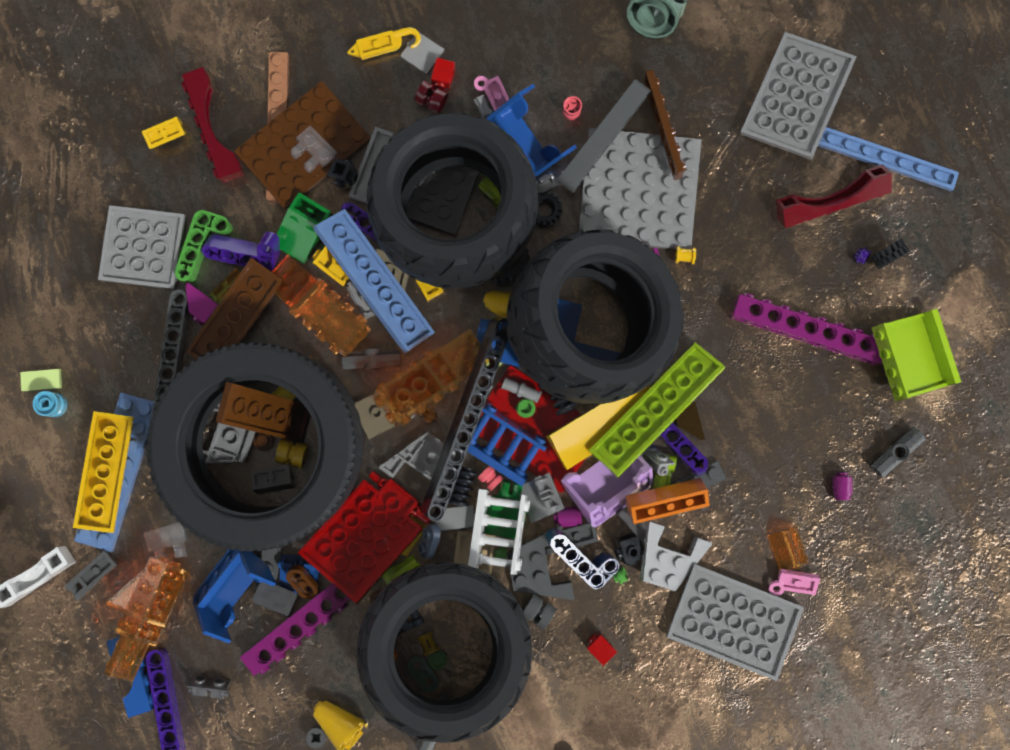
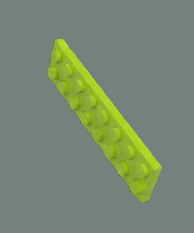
M695 342L589 449V452L618 478L725 369V366Z

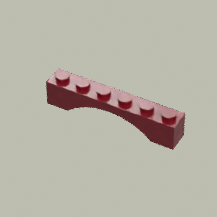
M204 67L182 74L184 80L181 82L185 93L188 92L190 99L187 100L191 110H195L196 116H194L197 127H201L202 133H200V137L209 149L206 153L210 162L213 161L215 167L212 170L216 179L219 178L223 183L245 176L238 157L219 143L212 130L209 107L214 89L208 73Z
M882 164L864 170L850 185L833 194L815 198L800 197L792 194L777 199V219L785 228L792 227L796 224L864 203L867 200L882 197L892 192V173Z

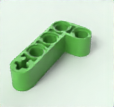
M205 210L197 211L194 214L175 269V276L178 280L185 284H191L196 280L204 257L201 251L203 245L212 233L222 236L231 234L233 227L228 219ZM203 217H208L207 223H200ZM226 222V227L223 230H219V224ZM201 234L202 239L199 242H195V237ZM195 252V258L189 260V254ZM189 272L188 276H183V273Z

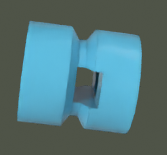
M42 391L34 397L33 408L41 416L59 417L66 412L67 400L62 394Z

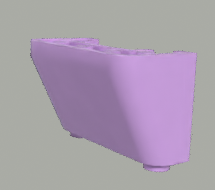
M640 455L618 478L599 461L581 475H578L577 472L567 473L561 482L592 527H597L627 506L626 495L647 491L653 484L652 467Z

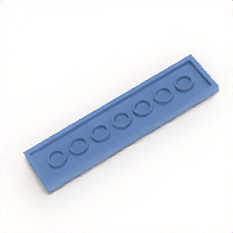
M345 209L315 225L314 231L404 354L435 333Z
M120 393L114 414L134 417L115 532L108 533L78 529L75 542L110 552L114 551L147 445L153 401Z

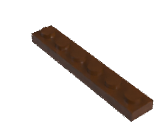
M649 70L645 73L644 84L651 90L648 97L673 179L679 180L682 179L683 173L686 171V165L684 160L680 158L679 143L675 142V129L669 122L670 113L664 106L665 97L659 90V78L655 76L654 70Z

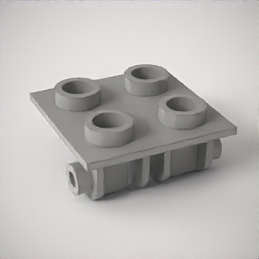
M550 473L538 476L534 480L523 484L522 495L528 496L527 500H530V508L527 514L531 523L565 509Z

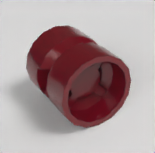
M424 80L415 94L414 102L422 107L427 105L428 110L439 114L447 101L449 93L441 88L435 89L434 84Z

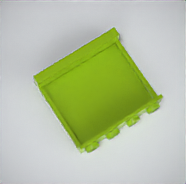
M938 309L872 327L873 336L895 402L961 382Z

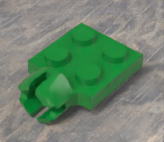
M502 480L498 494L492 495V497L520 501L523 486L514 482L513 490L509 491L510 480ZM491 505L487 508V514L489 517L518 520L519 509ZM488 524L484 528V533L515 539L517 528Z

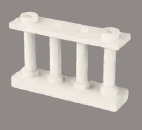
M479 489L468 566L477 569L482 564L511 568L510 574L517 575V571H521L522 559H519L525 512H529L530 500H527L528 496L521 495L520 501L495 498L489 495L490 491ZM495 505L519 509L518 520L489 517L486 514L487 506ZM488 524L517 528L515 540L489 537L484 534V528ZM489 544L514 548L513 559L484 556L481 553L482 546Z

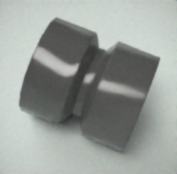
M533 594L525 605L523 612L528 621L534 620V624L544 630L553 618L557 608L549 603L544 604L543 599Z

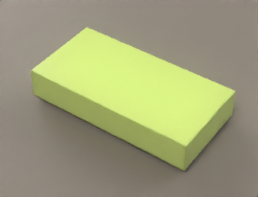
M61 369L20 372L21 391L23 392L62 388Z

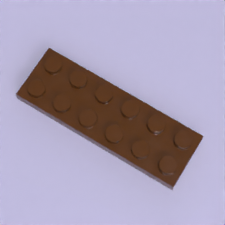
M250 258L186 352L198 360V357L207 352H213L217 348L241 343L284 280L254 258Z
M226 382L215 422L303 443L310 413L301 402Z

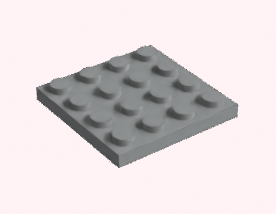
M109 205L98 280L175 290L177 282L175 269L181 254L186 215Z

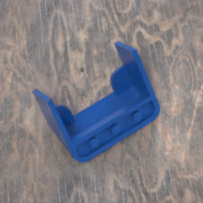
M532 84L514 95L486 119L495 123L518 143L531 163L535 177H537L577 147L573 145L563 153L555 145H548L542 148L522 119L528 112V104L523 97L535 88V85Z
M228 549L196 590L193 596V605L203 634L230 643L231 638L227 628L235 620L233 606L254 580L258 583L264 582L275 586L276 582L269 566L253 552Z

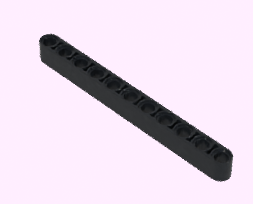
M494 317L490 320L421 506V513L432 521L442 519L508 342L507 318ZM500 322H502L503 324L501 330H499L498 328ZM495 340L496 346L494 349H492L491 345L492 342ZM489 359V365L485 367V361ZM480 377H482L483 381L482 384L479 386L478 380ZM475 395L476 401L472 404L471 398ZM466 414H469V419L465 422L464 417ZM462 432V438L458 441V434ZM455 451V457L451 459V453ZM448 469L449 474L444 478V472ZM442 488V493L437 496L438 489ZM435 507L434 513L430 515L431 508Z

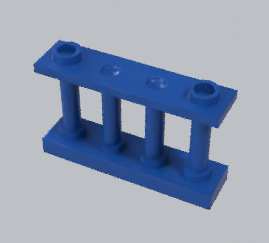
M484 404L482 410L484 413L477 423L467 452L520 486H523L529 477L526 475L525 470L539 448L545 451L549 444L546 443V439L542 436L533 435L497 412V408L492 404ZM491 417L500 424L487 445L481 446L477 443L476 439ZM509 428L516 435L503 456L498 457L493 453V448L505 429ZM524 438L533 445L519 467L515 468L509 464V459Z

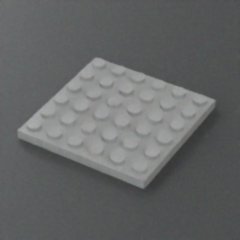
M589 128L588 139L597 128ZM621 131L584 178L578 232L597 229L612 230L616 234L633 236L642 241L646 247L676 250V246H680L683 249H691L701 139L674 137L675 142L679 143L680 158L684 160L686 165V171H684L682 179L674 180L660 135Z

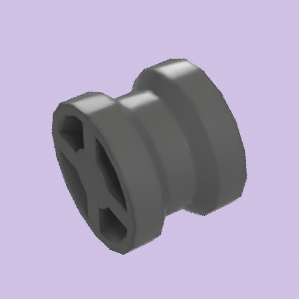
M316 725L307 733L306 741L310 747L320 748L328 737L320 725Z

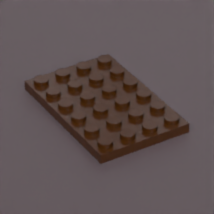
M321 81L234 150V153L280 206L286 210L299 192L304 195L327 176L335 158L347 160L367 144L371 137Z

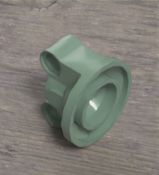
M631 0L627 8V18L630 25L645 37L663 38L673 33L677 27L688 0Z

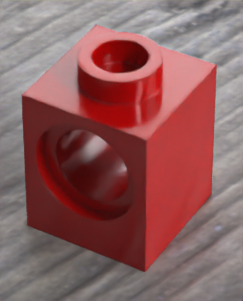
M436 58L431 76V82L435 85V88L450 89L456 69L455 62Z
M601 633L598 635L593 634L586 641L588 643L586 648L603 666L617 653L616 649Z

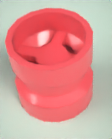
M575 96L568 97L563 103L564 117L568 120H575L580 116L582 109L581 100Z
M491 466L478 476L481 482H486L485 484L490 492L504 479Z

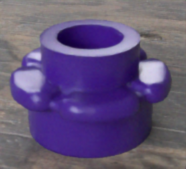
M868 247L864 249L859 248L854 256L856 263L859 262L864 265L871 255V251L867 249Z

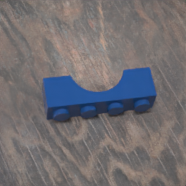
M132 632L106 641L111 660L124 663L130 669L133 676L132 688L123 698L128 718L153 710L154 705L149 676L145 668L146 659L141 654L139 648L141 642L138 635Z

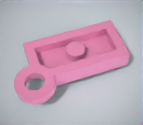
M478 76L474 80L475 89L485 92L494 112L509 100L499 76L489 80L484 76ZM484 81L485 85L480 87L478 82Z
M780 569L778 581H772L769 584V592L775 596L781 595L784 590L816 595L820 577L818 574ZM779 586L780 589L774 590L773 587Z

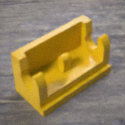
M178 117L141 131L149 149L187 134L182 127L181 119Z

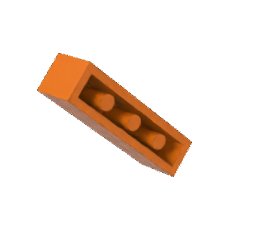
M701 478L625 496L627 511L633 524L710 506L708 489Z

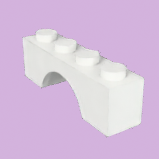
M66 546L55 548L43 556L33 567L1 584L0 608L13 605L76 563Z

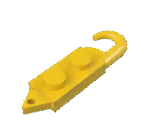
M412 27L383 32L356 40V43L347 54L364 60L397 51L402 45V36L410 34L416 38L415 43L410 46L413 49L419 45L421 35Z

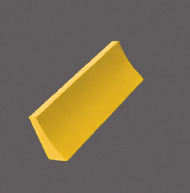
M649 385L640 392L616 402L598 404L547 435V440L565 470L592 455L589 449L651 386Z
M93 411L73 528L108 533L115 532L134 417Z

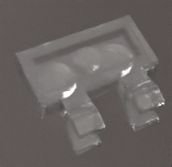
M311 126L296 137L299 143L290 150L292 152L291 155L295 159H298L305 150L312 156L304 164V168L309 173L318 164L324 167L337 155V152Z
M180 523L144 533L148 552H155L157 563L168 561L164 548L172 545L176 558L187 556L183 542L188 541L185 528Z

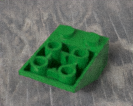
M299 192L288 208L276 234L280 240V250L305 264L320 240L313 228L315 225L333 216L332 212Z

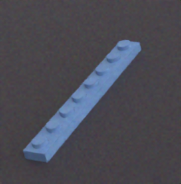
M826 127L818 145L819 147L874 166L883 164L889 171L950 192L954 190L959 175L957 171Z

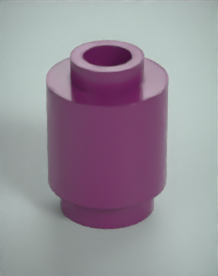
M836 472V476H832V495H835V500H851V495H853L852 476H848V472Z
M564 507L565 509L554 513V524L562 525V527L582 524V515L579 508Z

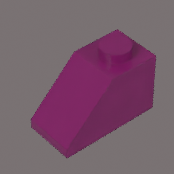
M187 283L188 309L194 315L192 319L200 325L205 324L218 304L193 285Z

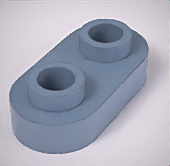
M427 524L423 530V537L418 546V552L424 559L435 556L440 540V528L437 524Z

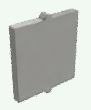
M420 33L421 41L419 45L413 49L410 47L415 43L416 38L414 36L410 42H407V47L400 57L428 75L435 65L436 58H440L444 49Z

